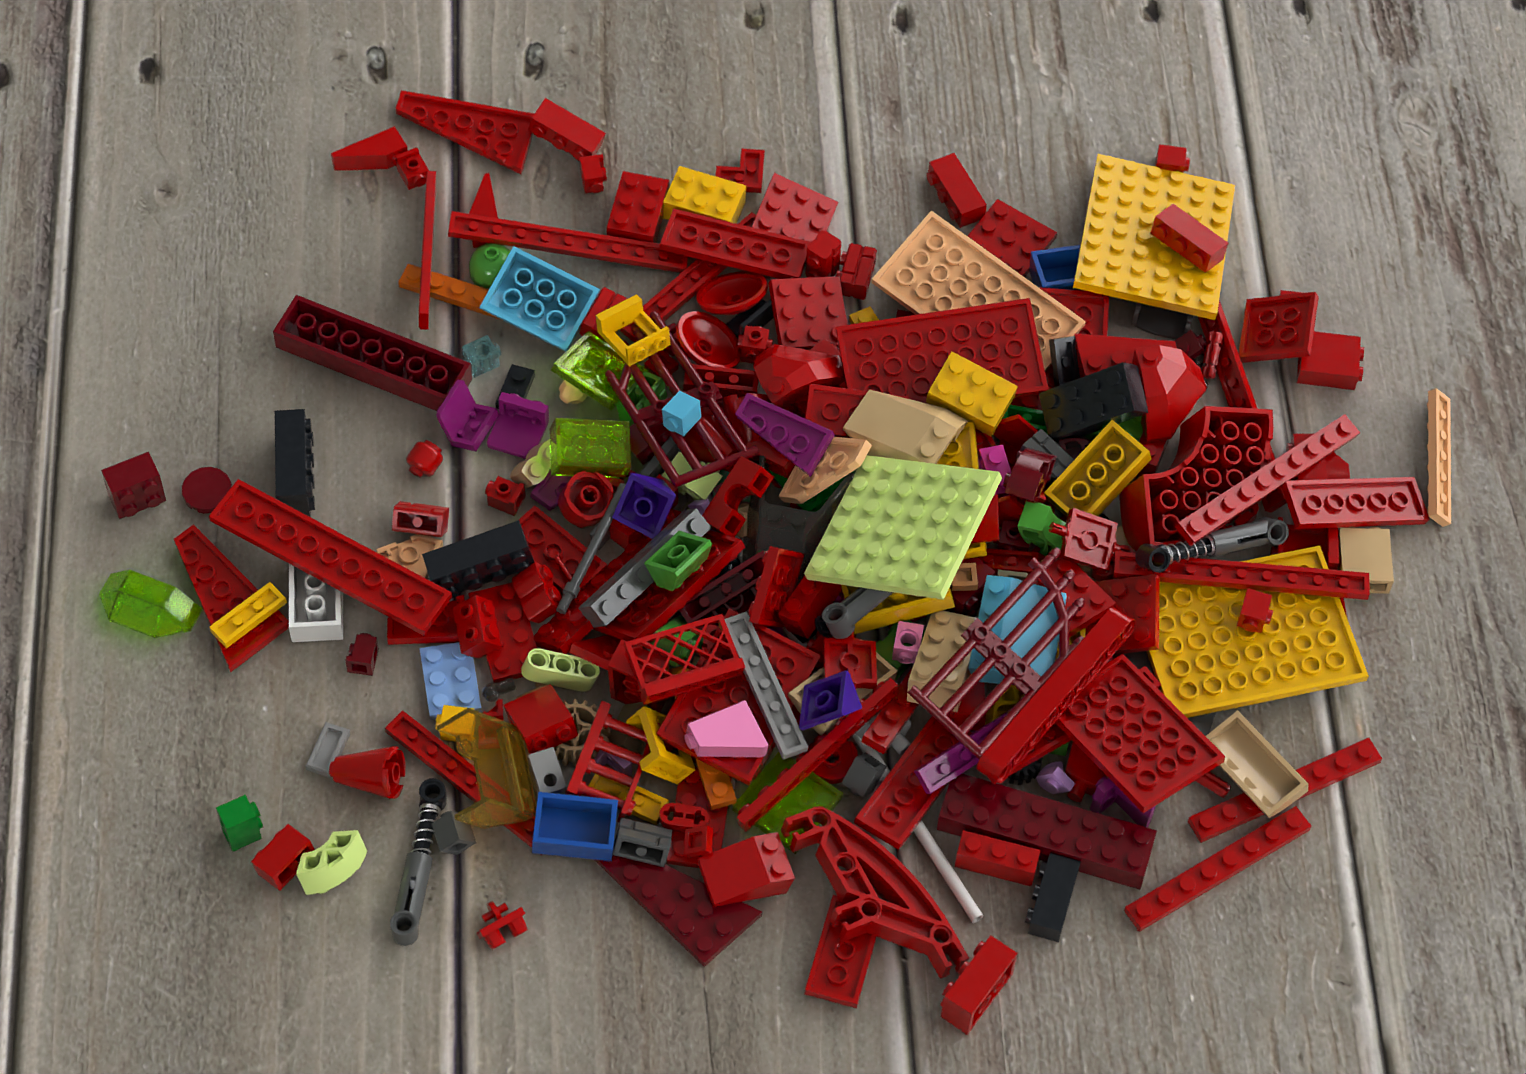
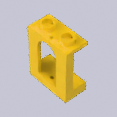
M637 294L596 315L598 333L629 367L671 345L669 328L666 326L660 329L643 311L642 299ZM634 322L647 337L627 346L615 331Z
M643 706L626 720L627 724L644 730L651 753L639 761L641 769L674 784H679L695 771L692 758L679 749L680 756L666 751L663 740L656 733L667 715Z

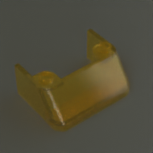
M467 708L437 726L438 731L456 737V747L460 755L473 760L481 800L455 814V820L486 829L524 822L536 816L537 806L523 739L513 724Z

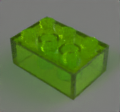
M555 418L549 428L552 476H574L579 472L586 471L600 473L606 478H625L630 471L629 421Z

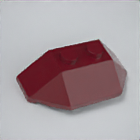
M762 550L704 586L699 593L687 601L686 605L679 610L686 622L692 623L719 614H723L724 617L728 609L739 614L747 612L749 615V607L752 601H755L757 593L756 582L763 572L764 565L762 561L765 552Z

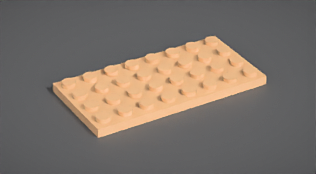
M933 211L929 212L876 273L871 282L915 315L1030 298L1045 372L1052 365L1049 339L1074 336V333L1078 334L1086 323L1078 315Z

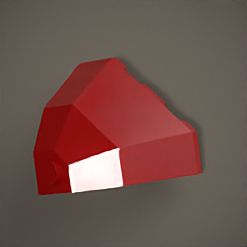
M774 344L754 358L753 368L762 388L771 403L782 409L787 408L809 393L810 384L821 385L823 383L826 386L837 387L845 381L841 358L838 355Z
M1162 345L1136 348L1132 364L1138 365L1149 412L1142 415L1141 418L1146 442L1171 439L1179 425L1192 411L1197 400L1206 391V384L1201 369L1181 349Z

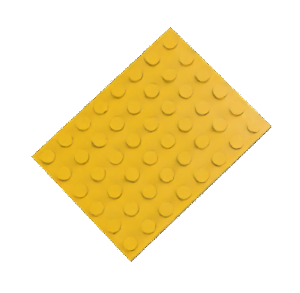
M1098 154L1073 288L1215 320L1218 312L1225 256L1220 263L1205 273L1150 234L1155 216L1170 205L1175 204L1227 241L1235 185Z
M1320 546L1240 561L1328 569ZM1159 582V649L1147 651L1154 675L1161 683L1160 691L1187 718L1364 682L1369 677L1339 597L1260 591L1272 595L1269 609L1273 610L1270 624H1264L1262 633L1256 631L1249 632L1237 626L1247 589Z

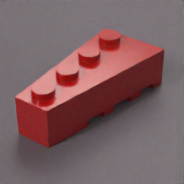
M1074 333L1080 378L1122 362L1132 364L1136 348L1155 345L1177 348L1175 341Z

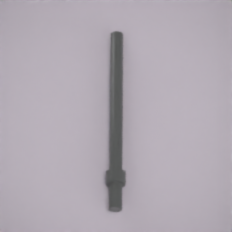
M619 484L571 581L566 583L562 591L564 595L556 609L557 612L566 614L572 600L576 599L581 590L579 586L613 521L612 516L626 484Z

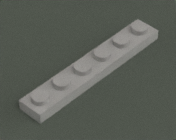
M744 612L726 618L724 620L738 656L743 659L745 664L743 672L782 759L806 752L808 745L799 729L752 622H749L750 617L748 613Z

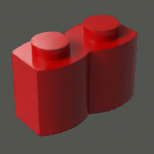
M536 562L514 576L512 583L527 618L540 624L557 612L556 609L562 599V595L553 584L552 571L546 565Z

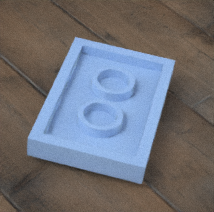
M459 642L420 648L430 721L436 720L437 714H442L443 705L474 708L475 714L482 713L474 659L471 656L461 654Z

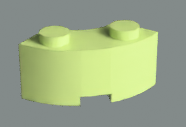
M678 452L671 462L677 473L682 475L692 471L683 454ZM720 470L677 487L678 492L683 495L688 493L694 500L707 499L722 478V475L719 474ZM664 472L662 476L669 482H671L667 474Z
M358 830L332 832L329 840L321 847L311 852L302 853L296 875L306 895L327 892L329 889L347 880L361 867L366 857L367 849Z

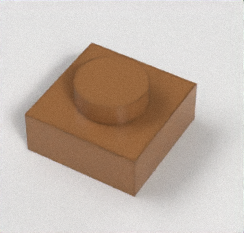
M961 563L951 583V590H977L976 563Z

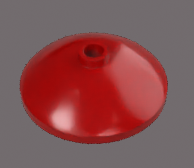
M749 271L733 272L714 278L706 283L698 291L696 299L699 307L711 314L735 315L747 311L760 302L768 290V285L765 277L761 274Z
M692 311L684 314L677 322L676 335L678 342L685 354L696 364L734 368L739 363L741 349H737L738 339L732 330L718 318L704 312Z

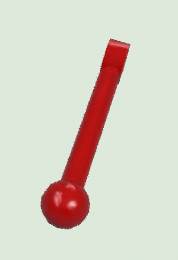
M551 549L549 551L550 558L557 562L570 582L572 576L559 558L558 550Z

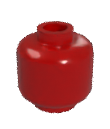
M429 440L415 443L406 457V462L411 466L409 471L419 478L423 475L433 476L443 461L441 448Z

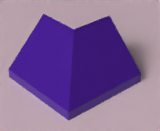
M631 473L612 518L653 539L661 532L676 494L663 479Z
M847 670L804 685L799 729L805 730L862 709L851 675Z

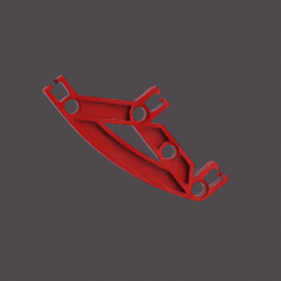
M814 807L785 818L780 830L784 838L790 836L789 832L798 829L804 830V833L800 835L797 831L792 833L793 838L789 845L792 853L813 844H819L815 856L839 900L844 904L834 908L829 919L832 926H839L838 921L848 918L853 919L854 923L850 925L847 921L841 924L842 929L838 935L841 942L864 933L877 935L879 938L927 955L940 979L950 975L949 971L953 966L951 961L948 962L945 954H948L956 965V972L959 971L965 961L969 960L953 928L931 895L916 877L874 838L825 807ZM813 822H818V823H820L822 826H821V827H820V826H817V825H815ZM838 866L844 867L847 871L840 870ZM872 885H873L889 902H887V901H885V900H882V899H879V897L877 896V894H876L874 888L872 887ZM862 911H867L872 916H867ZM934 938L941 939L943 943L937 942Z

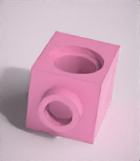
M898 621L892 660L902 664L915 662L922 642L924 625ZM904 643H910V644H912L913 646H909V647H908V646H904L903 644H904Z

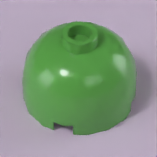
M485 243L479 246L472 253L469 261L470 278L473 283L483 288H490L511 250L504 245Z

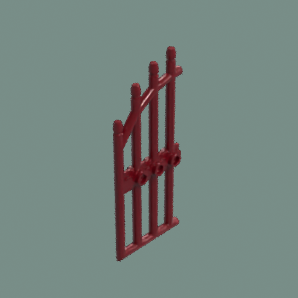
M656 311L650 313L651 320L660 329L667 326ZM672 323L667 326L669 328L671 344L669 348L696 387L682 392L700 400L701 408H710L738 451L737 453L724 457L699 419L693 427L715 460V462L702 466L684 437L667 429L692 468V471L679 475L649 429L660 424L663 425L662 408L681 391L657 352L648 358L673 397L659 400L637 364L635 363L629 367L623 359L624 367L620 379L618 380L611 370L605 372V377L676 488L737 463L741 456L747 459L759 455V450L756 445L747 448L717 403L723 400L718 387L712 381L704 383L673 336L676 333V324ZM636 324L631 326V331L637 341L646 337ZM631 375L651 405L637 410L626 393Z
M1057 547L1052 549L1041 562L1034 557L1028 563L1032 571L984 623L979 618H976L961 634V637L966 642L921 690L914 685L907 692L978 759L981 758L983 753L1084 639L1083 636H1079L1069 645V622L1083 608L1085 600L1081 597L1076 599L1066 610L1061 592L1068 586V583L1074 579L1075 572L1073 570L1067 571L1055 583L1046 571L1061 554V550ZM1040 578L1048 592L1002 641L991 629ZM1053 602L1058 620L1023 658L1019 657L1010 647ZM1059 634V657L1040 676L1030 665ZM975 649L985 660L939 708L928 697L962 660ZM994 666L1004 678L968 718L958 726L948 715ZM1013 684L1024 696L978 745L967 733Z

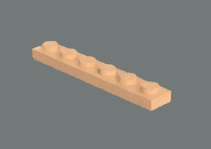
M1435 388L1428 391L1427 491L1429 504L1427 512L1431 519L1444 527L1451 524L1450 398Z

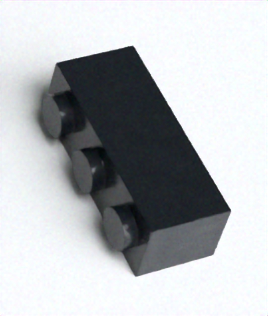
M1053 853L1049 854L1047 862L1042 861L1038 876L1043 877L1041 885L1035 884L1032 900H1036L1034 909L1029 907L1025 923L1030 924L1028 934L1059 943L1081 861Z

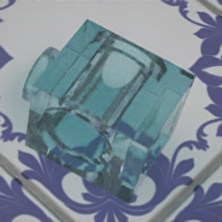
M488 335L461 347L462 358L464 361L471 363L472 376L474 378L500 366L499 356L501 355V350L496 342L492 343Z

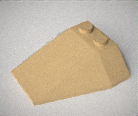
M868 390L844 425L843 430L850 438L867 440L872 445L867 453L869 456L936 464L951 441L955 442L967 424V420L944 407Z

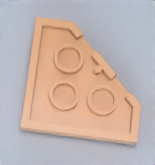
M834 437L812 476L809 477L795 465L778 497L783 502L803 504L859 468L872 445L864 439Z
M415 534L410 536L409 540L398 544L394 542L376 550L377 553L427 579L429 574L422 554L443 547V541L427 535Z

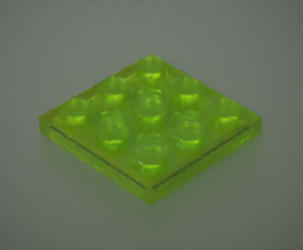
M588 331L553 364L551 371L611 411L620 401L607 381L605 372L611 370L619 380L624 362L608 343ZM636 363L642 373L644 371H649L641 365H639L638 363ZM632 375L630 377L626 392L635 383V380Z
M778 752L736 801V804L733 805V811L738 814L745 804L754 802L758 798V793L765 786H771L775 783L780 772L785 768L790 769L797 763L796 760L791 757L782 759L780 752ZM812 772L754 826L766 834L778 832L783 846L791 851L789 845L793 838L792 833L797 831L800 835L804 833V830L798 829L789 832L790 836L784 838L780 830L785 818L818 806L832 811L843 798V793ZM813 822L817 826L821 825L818 822Z

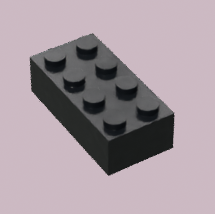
M1124 362L1039 393L1048 436L1056 442L1066 438H1079L1102 430L1111 420L1119 424L1149 413L1138 365Z
M305 409L274 411L276 499L311 517V511L315 510V496L313 495L315 478L312 470L315 466L314 453H312L314 434L312 432L311 418L306 419Z
M519 520L422 554L430 581L452 592V598L466 590H477L483 584L492 581L500 582L509 575L519 574L534 563L527 538Z

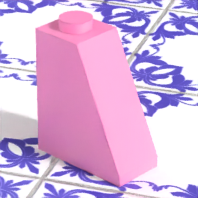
M746 700L689 723L685 734V741L689 749H694L696 755L702 757L766 756L768 743Z

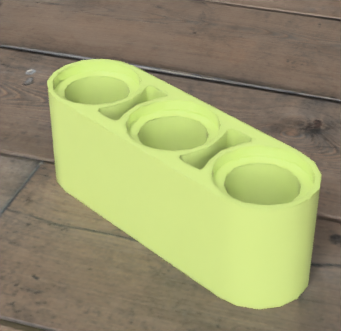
M535 648L528 653L521 672L529 681L586 692L593 687L599 676L600 667L577 656Z

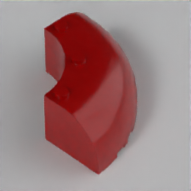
M1204 406L1180 424L1178 451L1170 468L1161 473L1143 474L1125 487L1119 494L1122 527L1131 548L1137 551L1143 544L1175 545L1177 542L1184 543V538L1175 528L1179 521L1266 466L1270 458V441L1273 439V409Z

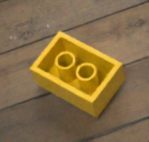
M679 166L663 201V219L669 220L674 208L737 224L746 203V185Z
M951 351L928 391L926 402L931 405L947 408L966 419L967 422L973 421L975 429L992 437L1015 397L1018 386Z

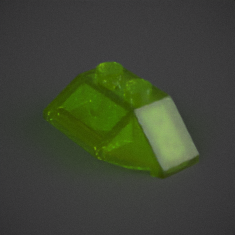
M132 570L111 573L99 593L109 621L153 638L169 636L182 631H191L203 611L198 604L177 587Z

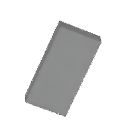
M325 722L306 763V770L331 778L329 774L330 763L337 756H341L350 736V730Z

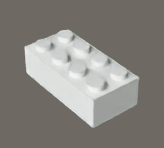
M289 564V631L292 642L343 640V592Z

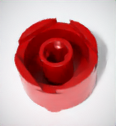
M579 472L561 490L558 506L565 519L578 528L593 526L603 518L613 498V487L610 481L600 473Z

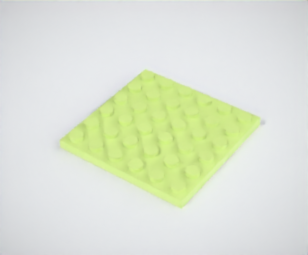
M866 455L862 465L857 468L804 572L807 580L944 600L1002 479L998 471Z

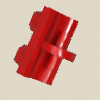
M491 901L487 903L489 912L481 915L485 923L491 919H494L495 922L480 929L476 934L480 940L484 938L485 942L493 950L506 942L499 930L507 925L513 937L528 930L522 917L526 913L520 907L502 917L501 914L509 910L506 903L497 907Z

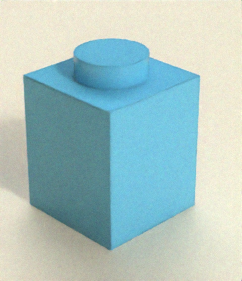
M679 391L662 408L663 426L672 432L684 436L701 418L700 400Z

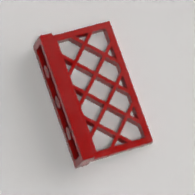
M723 614L624 643L626 653L641 690L640 697L643 705L739 677L745 669L744 661L738 656ZM719 624L722 632L719 639L705 632L708 625ZM691 631L699 635L694 646L680 639L684 632ZM702 637L716 644L711 654L697 648ZM666 638L675 643L670 653L656 647L660 639ZM677 644L691 650L687 662L672 655ZM641 645L649 649L650 652L646 660L635 656L633 647ZM718 645L729 650L730 659L721 660L713 656ZM653 651L667 658L662 669L648 662ZM694 652L708 659L705 666L699 668L689 663ZM669 660L684 666L680 674L674 675L665 670ZM645 667L659 673L656 681L645 683L642 675Z

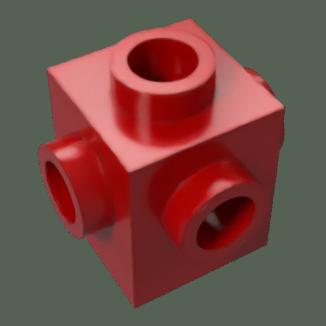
M745 326L744 335L739 334L737 349H741V362L754 364V358L773 345V339H769L770 329L760 326Z

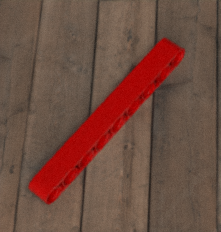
M1114 607L1110 608L983 753L978 761L977 770L997 783H1003L1126 641L1134 630L1136 620Z

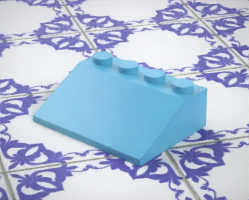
M513 246L482 301L480 309L566 352L580 332L581 323L599 295L600 289Z
M987 575L978 618L984 623L1023 580ZM1033 584L991 631L1003 641L1048 592L1047 588ZM1061 592L1064 604H1066L1067 594ZM1053 602L1010 647L1019 657L1023 658L1058 620ZM1059 634L1030 665L1040 676L1055 662ZM975 649L971 652L968 667L971 674L985 660ZM993 666L979 682L999 684L1004 676Z

